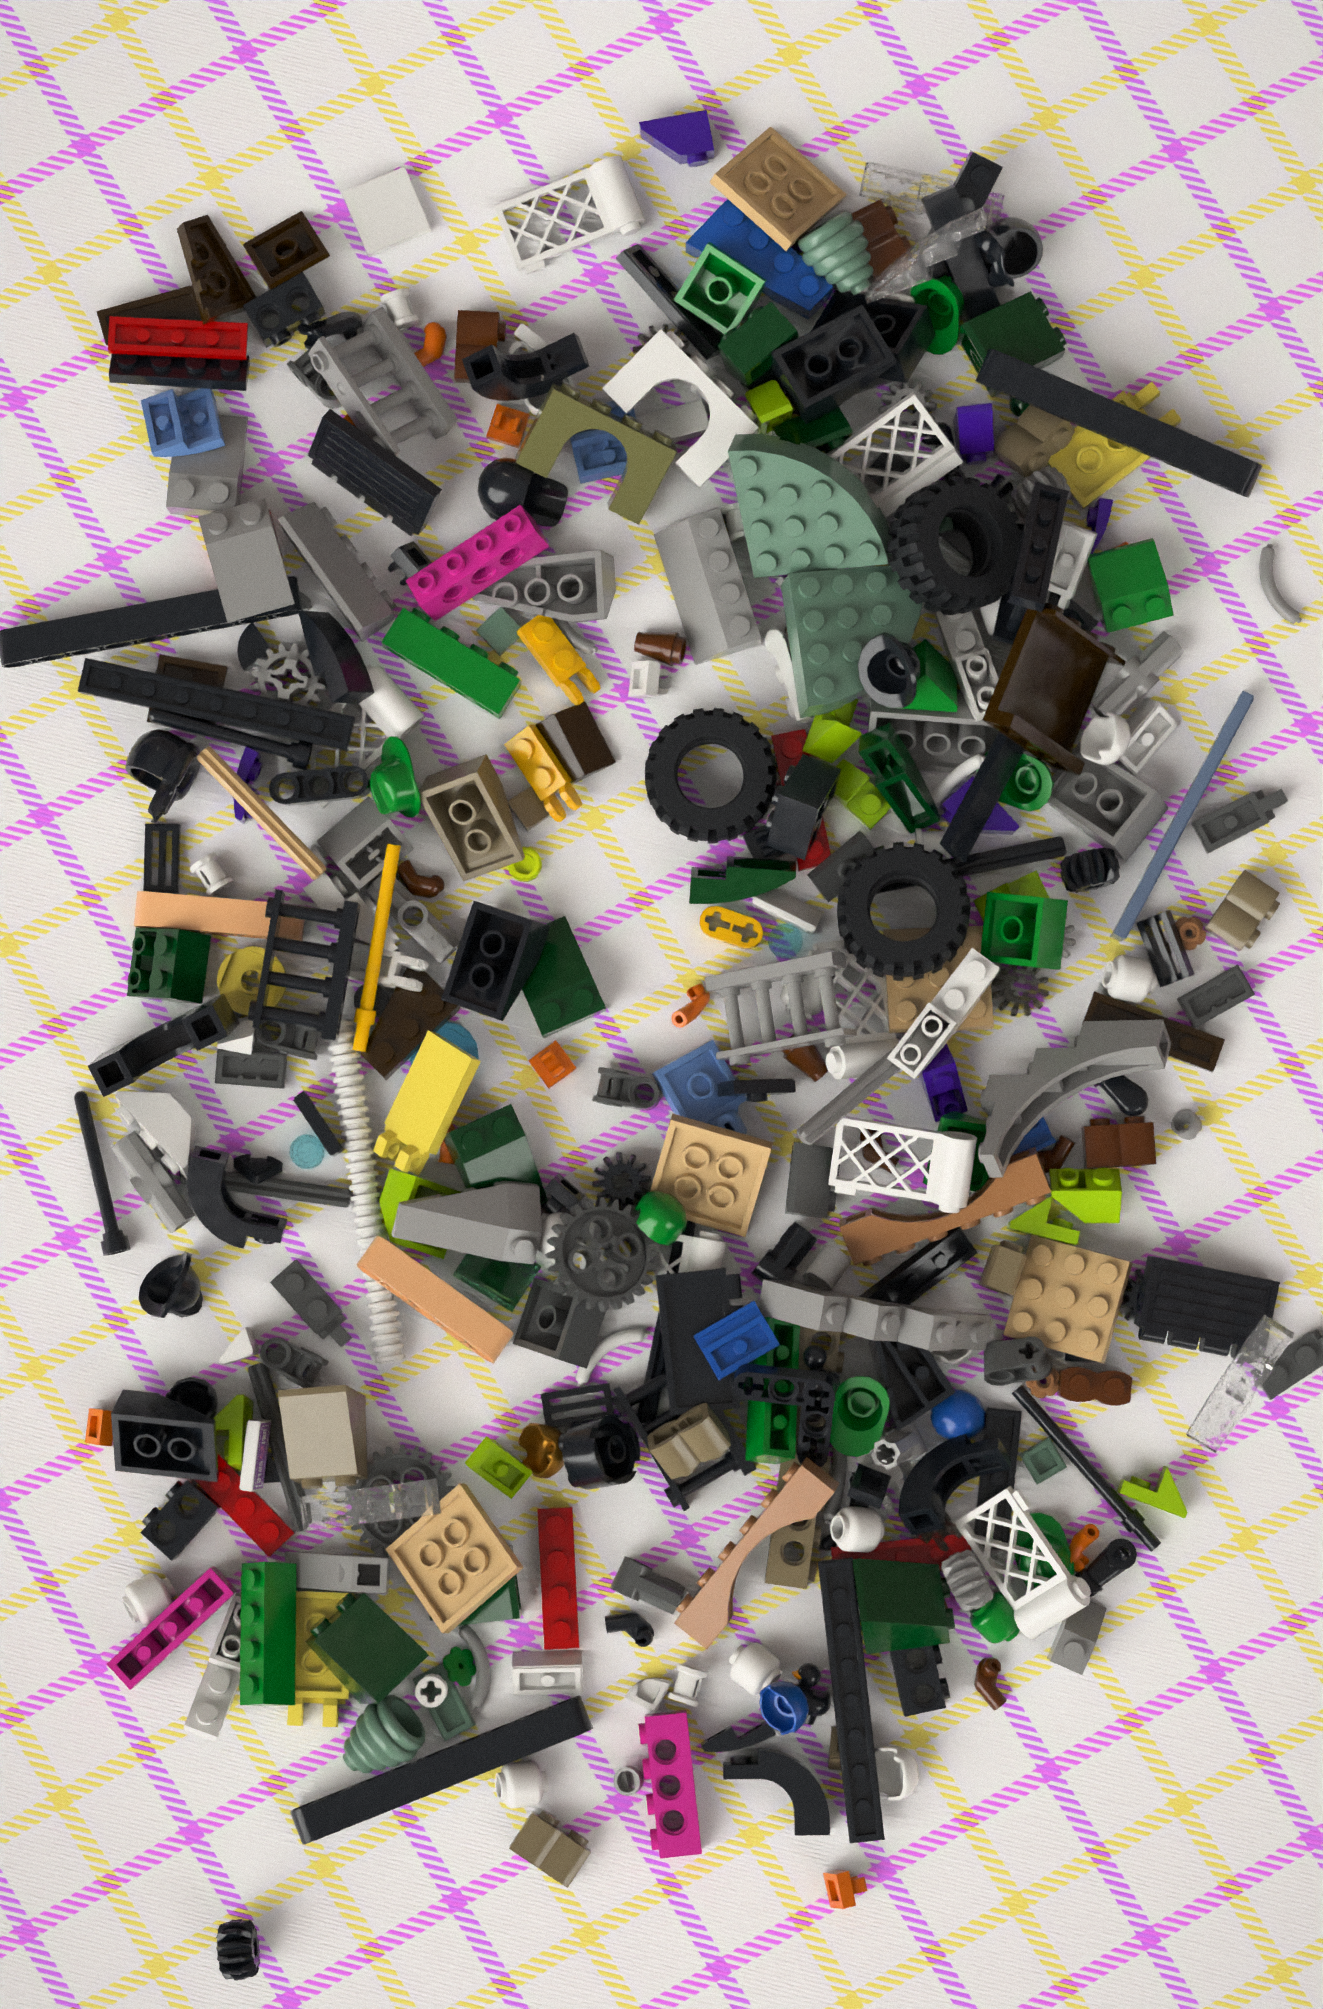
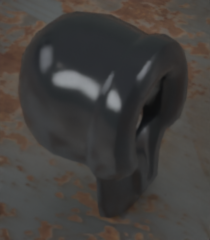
M1005 217L988 227L979 226L972 230L975 243L980 250L989 274L987 281L994 288L1002 287L1006 284L1013 287V279L1027 275L1041 261L1043 244L1040 234L1032 224L1023 219Z
M500 458L488 464L479 477L477 489L483 509L490 518L498 520L521 505L536 521L537 525L554 527L559 523L568 496V490L564 484L550 478H545L517 464L516 459Z
M160 729L146 732L137 739L129 752L125 767L131 777L156 791L148 808V812L153 817L151 820L153 823H156L162 815L168 813L174 801L181 800L187 795L201 765L197 760V756L200 754V749L197 745L186 742L169 731Z

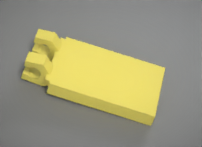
M1150 382L1134 396L1130 392L1126 394L1125 391H1122L1112 400L1148 415L1143 408L1159 397L1160 391L1153 382ZM1174 409L1158 419L1173 427L1181 423V418ZM1077 426L1074 428L1075 432L1070 443L1064 449L1052 455L1048 465L1051 468L1055 467L1059 473L1063 474L1071 488L1070 493L1082 509H1085L1151 457Z
M428 1030L384 1122L386 1125L384 1128L385 1132L378 1136L373 1152L381 1157L386 1158L388 1156L395 1160L394 1166L401 1171L407 1173L410 1171L414 1175L419 1176L429 1158V1153L437 1154L481 1061L440 1034Z
M296 1591L295 1705L288 1706L287 1725L303 1726L304 1703L323 1704L322 1727H338L339 1704L346 1705V1699H349L350 1692L305 1641L312 1635L310 1629L323 1617L327 1619L332 1617L338 1611L335 1605L349 1593Z

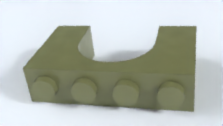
M553 383L515 456L516 463L547 478L564 444L576 433L588 429H598L614 435L625 448L627 462L624 472L607 502L608 510L639 525L677 453L676 445L672 444L674 439L658 430H655L652 434L642 429L643 423L632 416L624 414L623 418L611 413L612 407L598 399H593L591 403L579 397L581 391L569 384L562 383L560 387Z

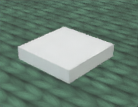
M405 166L342 192L368 257L432 232Z

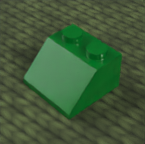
M708 242L674 301L723 334H726L733 328L738 329L747 321L749 314L759 302L767 280L711 242Z
M1153 538L1089 555L1087 563L1097 615L1107 633L1174 616L1167 579Z
M987 892L980 954L992 963L1060 970L1068 900Z

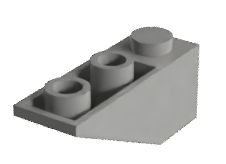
M285 1551V1563L296 1564V1588L385 1594L389 1591L390 1556Z

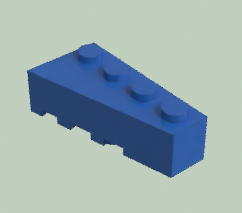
M729 199L686 242L685 252L695 258H699L707 243L711 242L766 279L767 281L762 291L763 294L807 320L832 296L833 286L828 284L823 276L816 275L813 267L807 266L802 257L793 248L790 247L785 251Z

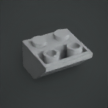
M369 796L316 841L361 894L382 874L387 843L401 846L399 861L414 849L412 844L386 814L384 815L379 812L377 805Z

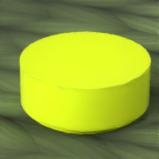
M522 847L525 855L524 860L507 867L510 875L515 880L530 882L540 874L542 861L534 849Z

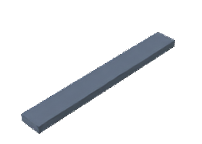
M1243 690L1239 694L1110 937L1121 942L1127 938L1254 700V696Z

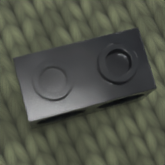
M303 272L243 305L246 314L266 348L272 344L274 347L285 344L292 338L291 334L298 330L300 324L313 325L322 321L321 317L326 314L323 305ZM299 297H305L310 300L309 307L304 311H296L292 308L293 302ZM269 314H276L280 317L279 324L274 328H266L262 325L263 319Z
M191 1479L187 1480L184 1484L178 1480L166 1493L165 1496L169 1501L164 1507L159 1510L155 1506L142 1521L146 1527L140 1533L171 1561L179 1556L221 1508ZM187 1494L194 1495L199 1501V1509L195 1514H188L182 1509L181 1502ZM162 1521H170L174 1524L176 1534L172 1540H164L159 1536L158 1527Z
M939 1645L889 1651L903 1715L907 1717L946 1708L944 1699L950 1698L946 1677L939 1678L937 1665L943 1663ZM913 1649H921L926 1654V1661L919 1668H912L907 1664V1655ZM923 1683L930 1684L934 1690L933 1697L927 1702H919L914 1696L916 1687Z

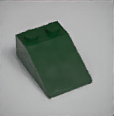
M566 916L547 923V925H550V929L540 959L522 988L543 1038L607 1011Z
M511 1104L446 1134L444 1142L465 1188L474 1187L476 1190L494 1186L493 1183L500 1181L532 1183L539 1186L540 1205L548 1201L528 1140Z

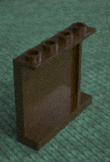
M1045 603L1042 612L1027 608L982 720L1051 768L1081 775L1085 762L1073 755L1071 750L1106 663L1124 666L1126 661L1115 654L1116 648L1104 642H1099L1097 634L1081 629V622L1064 616L1062 608Z

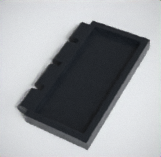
M329 409L322 417L308 456L313 459L311 465L329 478H332L334 475L337 476V484L358 499L363 495L365 497L364 503L384 518L391 515L393 517L391 523L409 536H412L414 533L419 535L426 527L442 489L333 410Z
M1148 1255L1134 1324L1140 1326L1138 1338L1139 1340L1164 1344L1167 1336L1168 1345L1196 1350L1199 1342L1200 1352L1228 1356L1230 1352L1232 1358L1256 1362L1259 1350H1266L1280 1282Z
M726 1268L655 1275L670 1416L684 1414L686 1411L702 1403H707L713 1411L740 1408V1401H745V1399L737 1396L733 1390L735 1372L719 1381L693 1337L695 1334L743 1307V1305L730 1306L729 1304L730 1299L743 1298L740 1273L726 1275ZM746 1377L745 1386L752 1387L751 1377Z

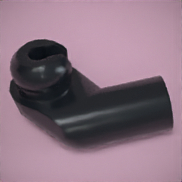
M629 1612L605 1616L607 1633L625 1631L640 1647H646L652 1643L654 1630L651 1624L638 1613Z

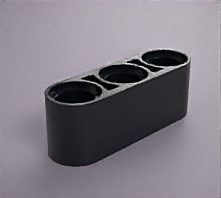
M358 766L281 773L272 778L269 784V793L274 801L288 806L359 799L370 793L371 775L367 770ZM353 773H360L364 780L363 786L358 791L352 792L348 788L347 780ZM325 776L329 781V789L325 794L317 795L314 792L313 783L318 777ZM291 780L294 783L295 792L290 798L283 799L280 796L279 787L284 781Z

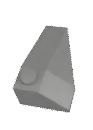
M602 550L531 558L473 596L472 599L572 623L604 620L608 617L616 592L614 556Z
M500 1181L493 1183L494 1186L476 1190L474 1187L462 1189V1193L447 1196L437 1194L399 1202L391 1235L399 1239L499 1261L534 1264L542 1235L539 1186L532 1183Z

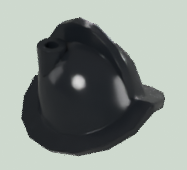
M883 632L871 638L863 647L858 660L859 679L866 693L876 703L888 708H904L910 705L916 696V686L921 674L920 660L910 645L899 642L893 635Z
M185 1251L182 1255L169 1257L158 1263L145 1276L140 1286L138 1299L141 1308L152 1317L165 1318L167 1313H173L183 1318L197 1314L201 1309L203 1296L200 1289V1279L190 1266L191 1253Z

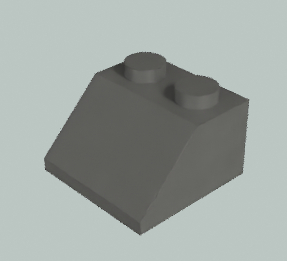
M800 1142L793 1143L785 1214L827 1218L828 1211H835L837 1193L831 1191V1185H828L833 1148L807 1145Z
M534 1278L513 1344L587 1369L606 1311L600 1312L598 1302L593 1309L586 1310L585 1299L581 1303L574 1305L575 1294L573 1292L563 1296L562 1292L565 1287Z

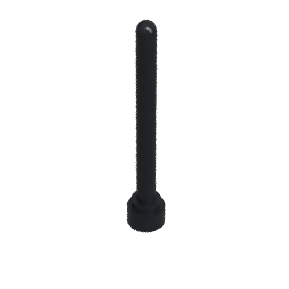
M152 709L148 714L149 719L155 723L287 758V762L293 763L292 767L307 770L313 748L311 743L299 741V743L292 742L289 745L160 709Z
M78 1091L74 1095V1101L105 1233L102 1234L103 1241L100 1242L103 1256L114 1255L131 1250L128 1236H124L123 1230L118 1228L88 1096L84 1091Z

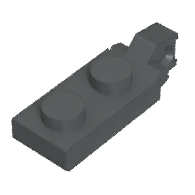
M1282 789L1266 797L1262 790L1258 792L1253 791L1192 822L1191 825L1206 854H1209L1268 824L1270 820L1276 817L1272 810L1287 803L1288 800Z
M297 1259L270 1282L312 1331L323 1340L330 1335L340 1347H343L352 1339L350 1334L341 1325L347 1319L342 1314L343 1311Z
M1318 1329L1311 1333L1307 1332L1250 1370L1269 1400H1272L1323 1366V1335L1320 1334Z

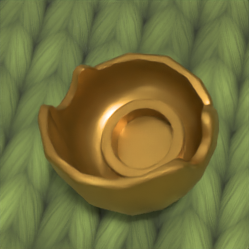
M530 1423L523 1428L518 1440L519 1446L523 1447L527 1452V1457L522 1461V1464L530 1469L535 1477L550 1478L564 1466L563 1454L558 1446V1440L562 1432L553 1426Z

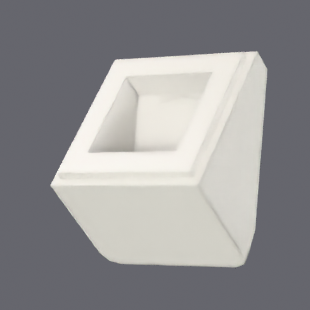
M247 1016L237 1019L239 1025L229 1036L218 1041L217 1048L252 1054L257 1037L255 1029L252 1027L253 1021H249Z

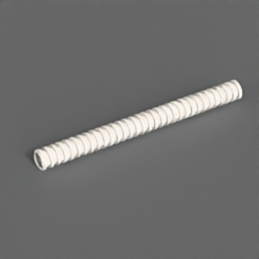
M352 1019L341 1020L338 1043L331 1042L328 1050L333 1054L330 1057V1062H334V1067L331 1070L332 1073L336 1074V1078H333V1083L337 1084L338 1087L335 1089V1094H339L336 1104L341 1107L338 1115L342 1116V1121L339 1124L341 1127H344L341 1137H345L346 1142L342 1144L343 1148H347V1153L344 1154L345 1159L349 1161V1164H346V1169H350V1175H347L348 1180L352 1181V1185L349 1186V1190L353 1191L354 1196H351V1201H355V1207H352V1211L357 1214V1217L354 1218V1223H358L359 1228L355 1229L356 1234H360L357 1244H361L362 1250H359V1255H363L376 1236L388 1240V1236L384 1235L383 1232L386 1229V1225L382 1224V1219L384 1218L380 1212L381 1207L378 1199L381 1197V1192H377L380 1182L375 1179V1176H378V1171H374V1165H377V1162L372 1159V1155L375 1152L371 1149L370 1144L374 1142L372 1138H369V1133H372V1129L368 1128L367 1125L370 1122V1117H366V1112L369 1109L368 1106L364 1105V1101H367V1096L363 1095L362 1092L365 1090V1085H361V1080L364 1079V1076L359 1072V1069H362V1064L358 1063V1058H361L356 1050H352L355 1037L353 1026H356V1022ZM362 1272V1276L366 1277L367 1281L363 1283L364 1287H368V1293L365 1294V1297L369 1298L370 1304H367V1309H371V1315H368L369 1320L373 1321L370 1330L374 1331L375 1336H372V1341H376V1347L373 1348V1351L378 1354V1358H375V1363L386 1364L403 1361L406 1358V1355L401 1352V1348H404V1343H400V1337H403L402 1332H398L401 1322L397 1321L396 1316H399V1311H395V1305L398 1302L394 1300L393 1293Z

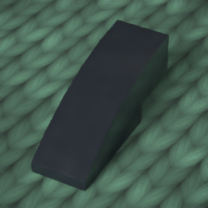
M304 610L299 612L314 676L325 677L331 703L359 704L374 694L370 676L363 659L351 637L341 624L329 612Z

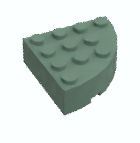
M735 434L728 449V455L754 578L889 564L892 553H888L887 542L892 540V535L888 534V522L880 507L877 508L874 501L867 494V488L840 462L814 447L803 443L797 445L789 441L780 440L778 436Z
M890 565L789 573L782 583L781 591L800 718L829 713L866 694L859 679L858 660L863 647L871 638L885 632L893 635L899 642L908 644L912 639L921 615L922 603H915L909 597L911 592L908 589L902 590L897 582L900 577L897 571L892 572Z

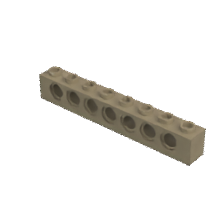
M800 1326L798 1369H810L803 1361V1353L807 1347L812 1345V1337L818 1332H824L831 1338V1346L826 1351L827 1360L823 1367L830 1368L837 1373H842L845 1352H838L840 1338H847V1333L817 1331ZM797 1406L795 1459L780 1463L776 1490L778 1492L786 1483L782 1476L793 1462L800 1466V1462L797 1459V1445L802 1406ZM821 1416L815 1422H807L811 1426L820 1427L826 1423V1420ZM828 1456L827 1462L820 1467L828 1474L831 1462L830 1456ZM825 1505L819 1512H824ZM816 1516L813 1519H808L801 1526L790 1524L770 1535L764 1581L766 1584L807 1589L808 1581H815L817 1561L811 1560L813 1546L819 1547L822 1526L815 1525ZM797 1541L803 1545L804 1552L800 1559L791 1561L784 1556V1547L788 1542Z

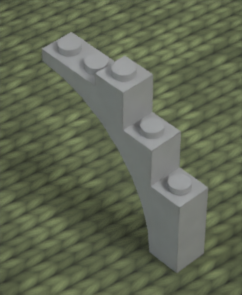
M1083 1021L1080 1035L1075 1037L1074 1047L1036 1048L1033 1062L1028 1064L1027 1074L989 1075L986 1089L982 1090L980 1096L981 1107L988 1114L986 1120L987 1132L984 1142L980 1143L978 1149L979 1160L981 1163H984L989 1177L999 1178L1004 1176L1010 1158L1024 1136L1044 1115L1062 1101L1087 1087L1113 1077L1138 1071L1165 1069L1171 1040L1164 1021Z
M763 1279L758 1308L763 1316L817 1331L844 1332L873 1341H895L925 1350H986L990 1334V1315L874 1300L784 1280Z

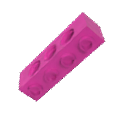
M519 505L405 581L419 606L434 621H437L550 546L536 521Z
M215 1566L210 1567L107 1663V1666L129 1690L133 1689L238 1591Z
M679 1710L645 1714V1723H638L640 1744L648 1745L649 1758L642 1759L644 1780L651 1779L653 1793L646 1794L648 1815L655 1814L656 1829H650L652 1850H659L660 1859L702 1854L687 1711ZM661 1740H670L675 1744L676 1752L672 1757L662 1758L656 1753V1745ZM666 1775H673L680 1782L679 1789L674 1793H665L659 1786L660 1780ZM671 1810L680 1812L684 1818L682 1825L675 1829L667 1827L663 1821L664 1815Z

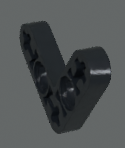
M744 1364L735 1371L733 1379V1390L740 1398L751 1401L802 1406L797 1459L801 1464L807 1457L817 1466L822 1467L827 1462L829 1455L836 1390L833 1377L821 1371L758 1364ZM746 1377L753 1378L752 1387L745 1386ZM765 1378H769L768 1389H764ZM780 1379H786L793 1383L794 1388L789 1392H780L774 1384ZM816 1385L823 1386L822 1403H815ZM812 1414H819L825 1418L826 1423L823 1426L814 1427L808 1424L806 1419ZM811 1438H818L816 1456L809 1455Z

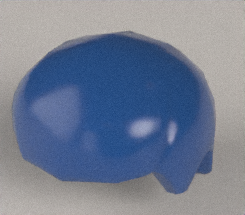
M954 1389L956 1393L931 1409L930 1419L932 1426L940 1436L948 1440L966 1434L969 1440L974 1439L985 1427L986 1411L977 1396L965 1390Z
M776 1681L760 1691L759 1705L761 1715L769 1726L780 1731L781 1735L791 1732L795 1733L805 1723L809 1707L807 1697L800 1687L792 1682Z

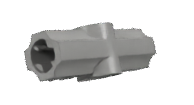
M1163 631L1138 657L1135 655L1114 676L1115 679L1090 703L1091 707L1099 717H1109L1106 715L1107 712L1121 715L1136 699L1139 701L1160 680L1158 677L1181 657L1184 650L1171 635Z
M382 874L366 890L376 902L378 901ZM395 879L389 915L439 964H442L458 948L460 941L426 909L424 904L419 902ZM413 908L423 912V920L417 926H409L404 921L406 912Z
M136 1131L126 1135L110 1148L130 1175V1182L145 1203L152 1206L170 1233L180 1229L196 1216L176 1189V1183L159 1159L156 1160Z

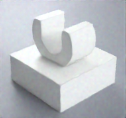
M521 323L513 333L520 341H516L510 346L509 353L515 355L522 348L527 349L528 353L549 344Z
M646 660L631 663L628 697L643 699L668 694L667 689L659 687V677L669 676L670 672L666 669H660L661 662Z

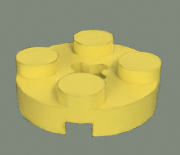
M249 946L231 953L223 960L218 970L217 986L220 995L225 994L232 1010L241 1015L248 1016L251 1000L257 1001L259 988L254 987L252 991L246 990L247 984L242 980L245 975L251 976L253 972L258 973V980H260L265 949L261 947ZM275 956L272 971L286 973L285 968ZM270 985L266 1006H278L285 995L286 988Z

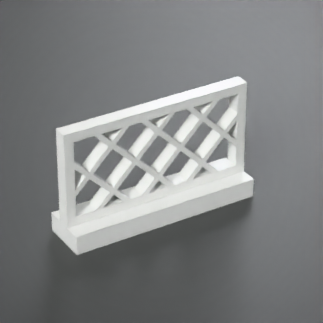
M914 392L853 434L842 446L826 454L835 460L838 458V462L842 464L844 453L849 449L864 450L861 467L843 466L850 472L860 473L859 480L864 483L865 474L884 476L882 488L875 493L867 492V494L874 501L877 508L880 507L885 518L896 511L899 505L904 504L905 499L912 493L935 483L963 462L959 451L950 442ZM913 404L920 413L918 425L899 424L901 412ZM892 418H894V422H893V423H889V422H888L889 420H891ZM924 420L927 422L930 428L923 427ZM878 428L892 429L889 447L871 444L872 433ZM897 430L916 432L913 450L895 447ZM922 433L936 435L942 443L932 452L919 451ZM866 438L865 443H859L860 441ZM869 451L888 453L885 470L866 468ZM893 454L912 456L910 468L904 472L890 471ZM917 457H923L916 463ZM889 477H893L894 479L888 483Z

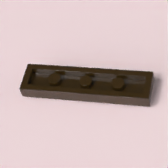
M1093 992L1083 1021L1163 1020L1171 1040L1168 1057L1211 1073L1214 1072L1225 1039L1098 992Z

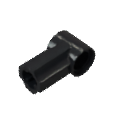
M794 1222L780 1238L774 1249H769L751 1274L761 1282H763V1279L790 1281L797 1272L796 1267L818 1239L801 1225Z

